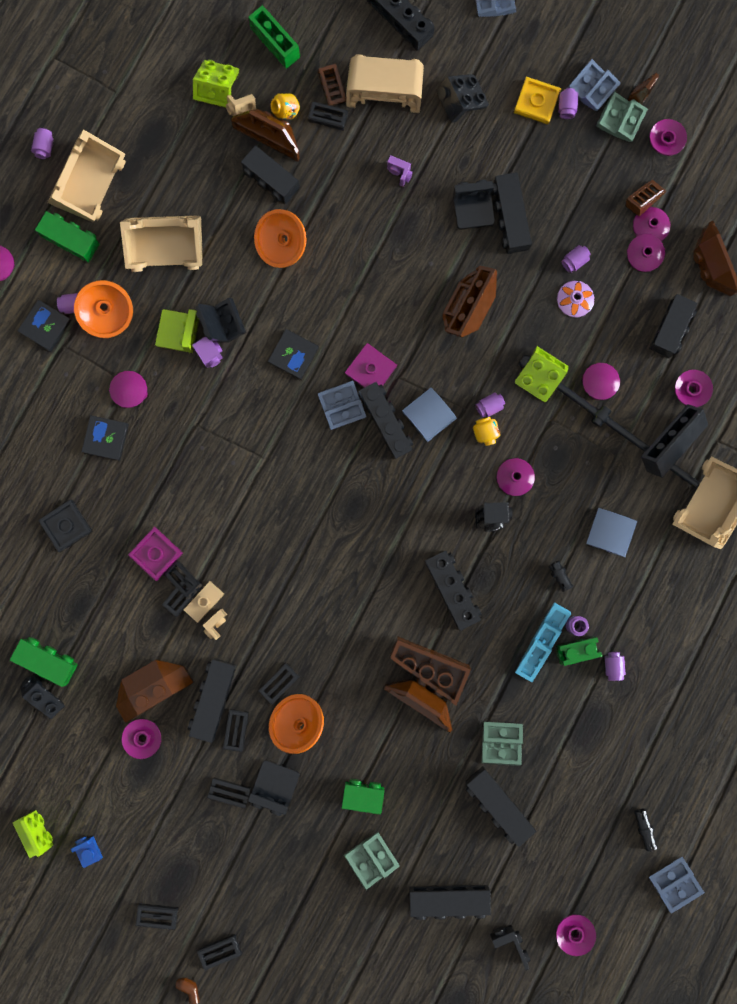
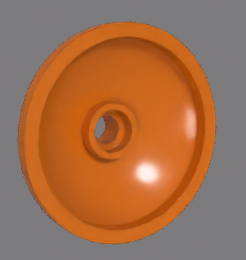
M275 209L269 211L261 217L255 228V247L261 259L268 265L277 268L289 267L295 264L303 255L306 246L305 228L300 219L288 210Z
M98 280L85 285L78 292L74 303V313L77 322L86 332L96 337L109 338L119 335L129 326L133 316V305L128 293L121 286L111 281ZM106 304L108 307L107 309L103 310L101 309L100 305Z
M295 694L284 698L274 708L269 721V734L274 745L281 751L289 754H299L310 749L318 741L323 730L324 717L322 709L314 699L307 695Z

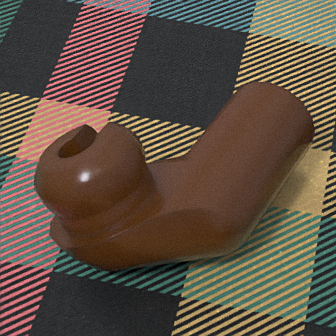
M179 978L175 984L177 990L188 994L190 1004H198L200 1001L197 984L188 978Z

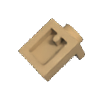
M250 94L234 100L231 95H228L227 112L229 115L236 116L249 110H255L256 102L254 96Z
M220 609L203 625L205 628L204 633L210 639L214 638L217 640L221 637L213 627L219 628L226 621L224 617L227 613L223 609Z

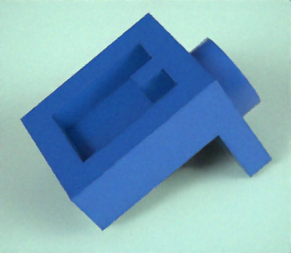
M84 836L76 840V845L71 848L72 853L76 851L83 868L103 858L94 836L88 839Z

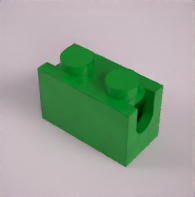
M591 636L555 645L559 663L566 666L602 657V653L598 651L596 645L599 642L598 638Z
M350 779V781L345 782L342 809L381 815L385 790L380 783L369 782V784H363L358 779Z

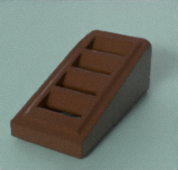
M333 64L318 68V75L328 105L333 106L346 102L337 65ZM333 73V77L325 79V75ZM336 81L335 84L327 86V82ZM338 87L337 91L329 93V89ZM340 94L341 98L331 100V96Z
M655 73L637 85L630 94L628 101L634 99L642 105L658 80L659 74Z
M651 180L626 199L625 206L637 216H641L666 193V190L654 180ZM653 187V188H654L655 190H657L658 192L655 193V192H654L652 189H650V188Z

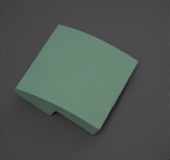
M613 92L596 126L613 136L632 142L648 109L634 99L628 101L616 92Z
M483 722L481 764L521 766L523 724Z
M378 832L343 855L366 890L400 866Z

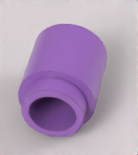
M566 88L560 93L558 112L561 118L572 119L577 113L578 92L572 88Z
M38 128L37 132L34 133L31 151L37 158L46 159V157L51 156L54 139L51 131Z
M578 245L565 255L561 262L564 268L571 273L590 260L589 256L591 254L587 247Z
M78 293L65 294L57 298V307L60 313H74V303Z
M494 392L479 400V403L475 406L479 415L484 418L503 410L505 401L501 394L497 395Z
M572 616L566 622V630L572 635L582 636L589 629L587 620L580 616ZM576 622L578 623L577 629L574 628Z
M608 652V656L604 657L605 672L608 680H624V675H626L624 656L620 655V652Z

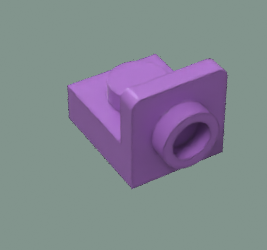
M390 155L387 169L394 175H402L400 186L404 187L405 182L409 183L413 173L410 171L411 163Z

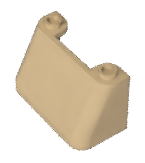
M360 54L355 55L350 59L346 89L347 107L356 108L358 101H361V104H365V100L400 102L402 107L410 106L411 112L420 113L423 64L417 59L400 60L365 57Z
M83 130L72 148L47 203L88 221H98L103 212L100 208L108 187L117 170L121 171L126 161L123 160L125 153Z
M201 216L127 218L120 222L125 269L139 272L143 271V268L146 266L184 265L188 270H197L199 266H202Z
M711 456L702 466V470H704L703 475H705L687 508L681 511L678 510L675 513L672 525L713 547L721 549L737 525V469Z

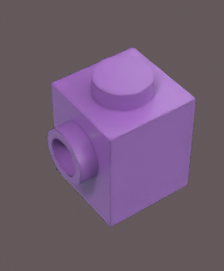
M204 337L192 345L207 368L215 367L221 362L220 360L223 357L220 353L223 350L217 341L213 343L207 337Z

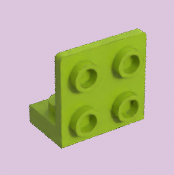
M204 60L193 78V99L226 107L227 96L231 95V87L239 74V68H235L232 65L219 64L212 60Z
M189 309L187 314L162 310L155 345L157 347L193 353L194 348L192 345L195 343L199 325L197 311Z
M537 346L530 360L516 378L515 384L543 402H547L567 374L568 365Z
M36 810L13 822L29 858L35 855L39 857L53 846L52 836L46 831L43 825V817Z

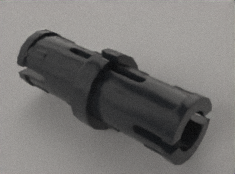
M642 808L640 809L641 813L635 810L634 814L639 826L638 832L642 835L645 850L648 852L652 851L651 847L657 850L658 845L653 834L654 828L650 825L647 810Z

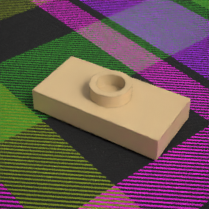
M209 581L185 607L184 611L199 623L224 596V593Z

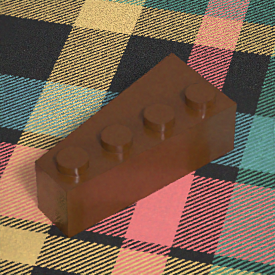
M399 636L390 655V658L397 664L414 674L425 684H428L440 695L446 697L455 706L457 705L471 671L470 665Z

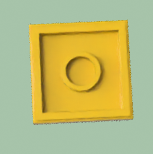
M526 77L514 113L549 124L561 88Z

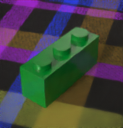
M263 5L248 16L251 30L286 69L300 58L297 43Z
M46 211L35 229L40 237L87 263L90 262L100 245L95 234L88 230L86 232L80 230V227L72 221L70 223L65 222L64 218L55 212L51 214Z
M35 638L20 639L10 661L61 687L68 685L78 666L77 663L73 662L74 659L65 654L61 656L56 653V649L50 646L43 647L39 645L40 641Z

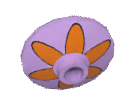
M581 281L567 282L559 290L557 303L564 314L569 317L578 318L590 312L594 305V294L587 284ZM574 295H579L580 300H576Z

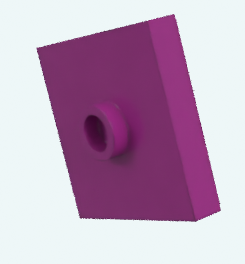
M367 343L346 370L345 375L363 388L375 382L383 386L397 368V364Z
M153 527L128 556L155 581H158L183 552L162 532Z

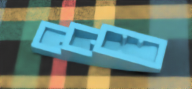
M553 603L515 671L516 674L533 682L550 655L553 645L562 633L561 630L571 615L569 610Z

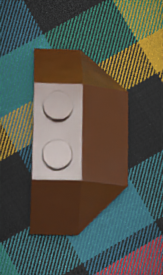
M259 109L249 110L232 117L231 122L234 129L299 161V150L292 128L287 121L278 120L271 113L263 112Z
M711 221L704 227L693 251V257L700 267L701 278L706 282L707 286L729 296H734L737 294V276L714 221Z
M480 265L458 283L443 312L445 331L447 333L464 337L479 330L496 297V269Z
M154 660L121 680L116 707L126 723L194 682L183 665Z
M419 678L417 681L408 679L384 686V690L446 731H452L447 703L443 699L444 696L440 695L436 690L432 692L427 689L428 684H425Z

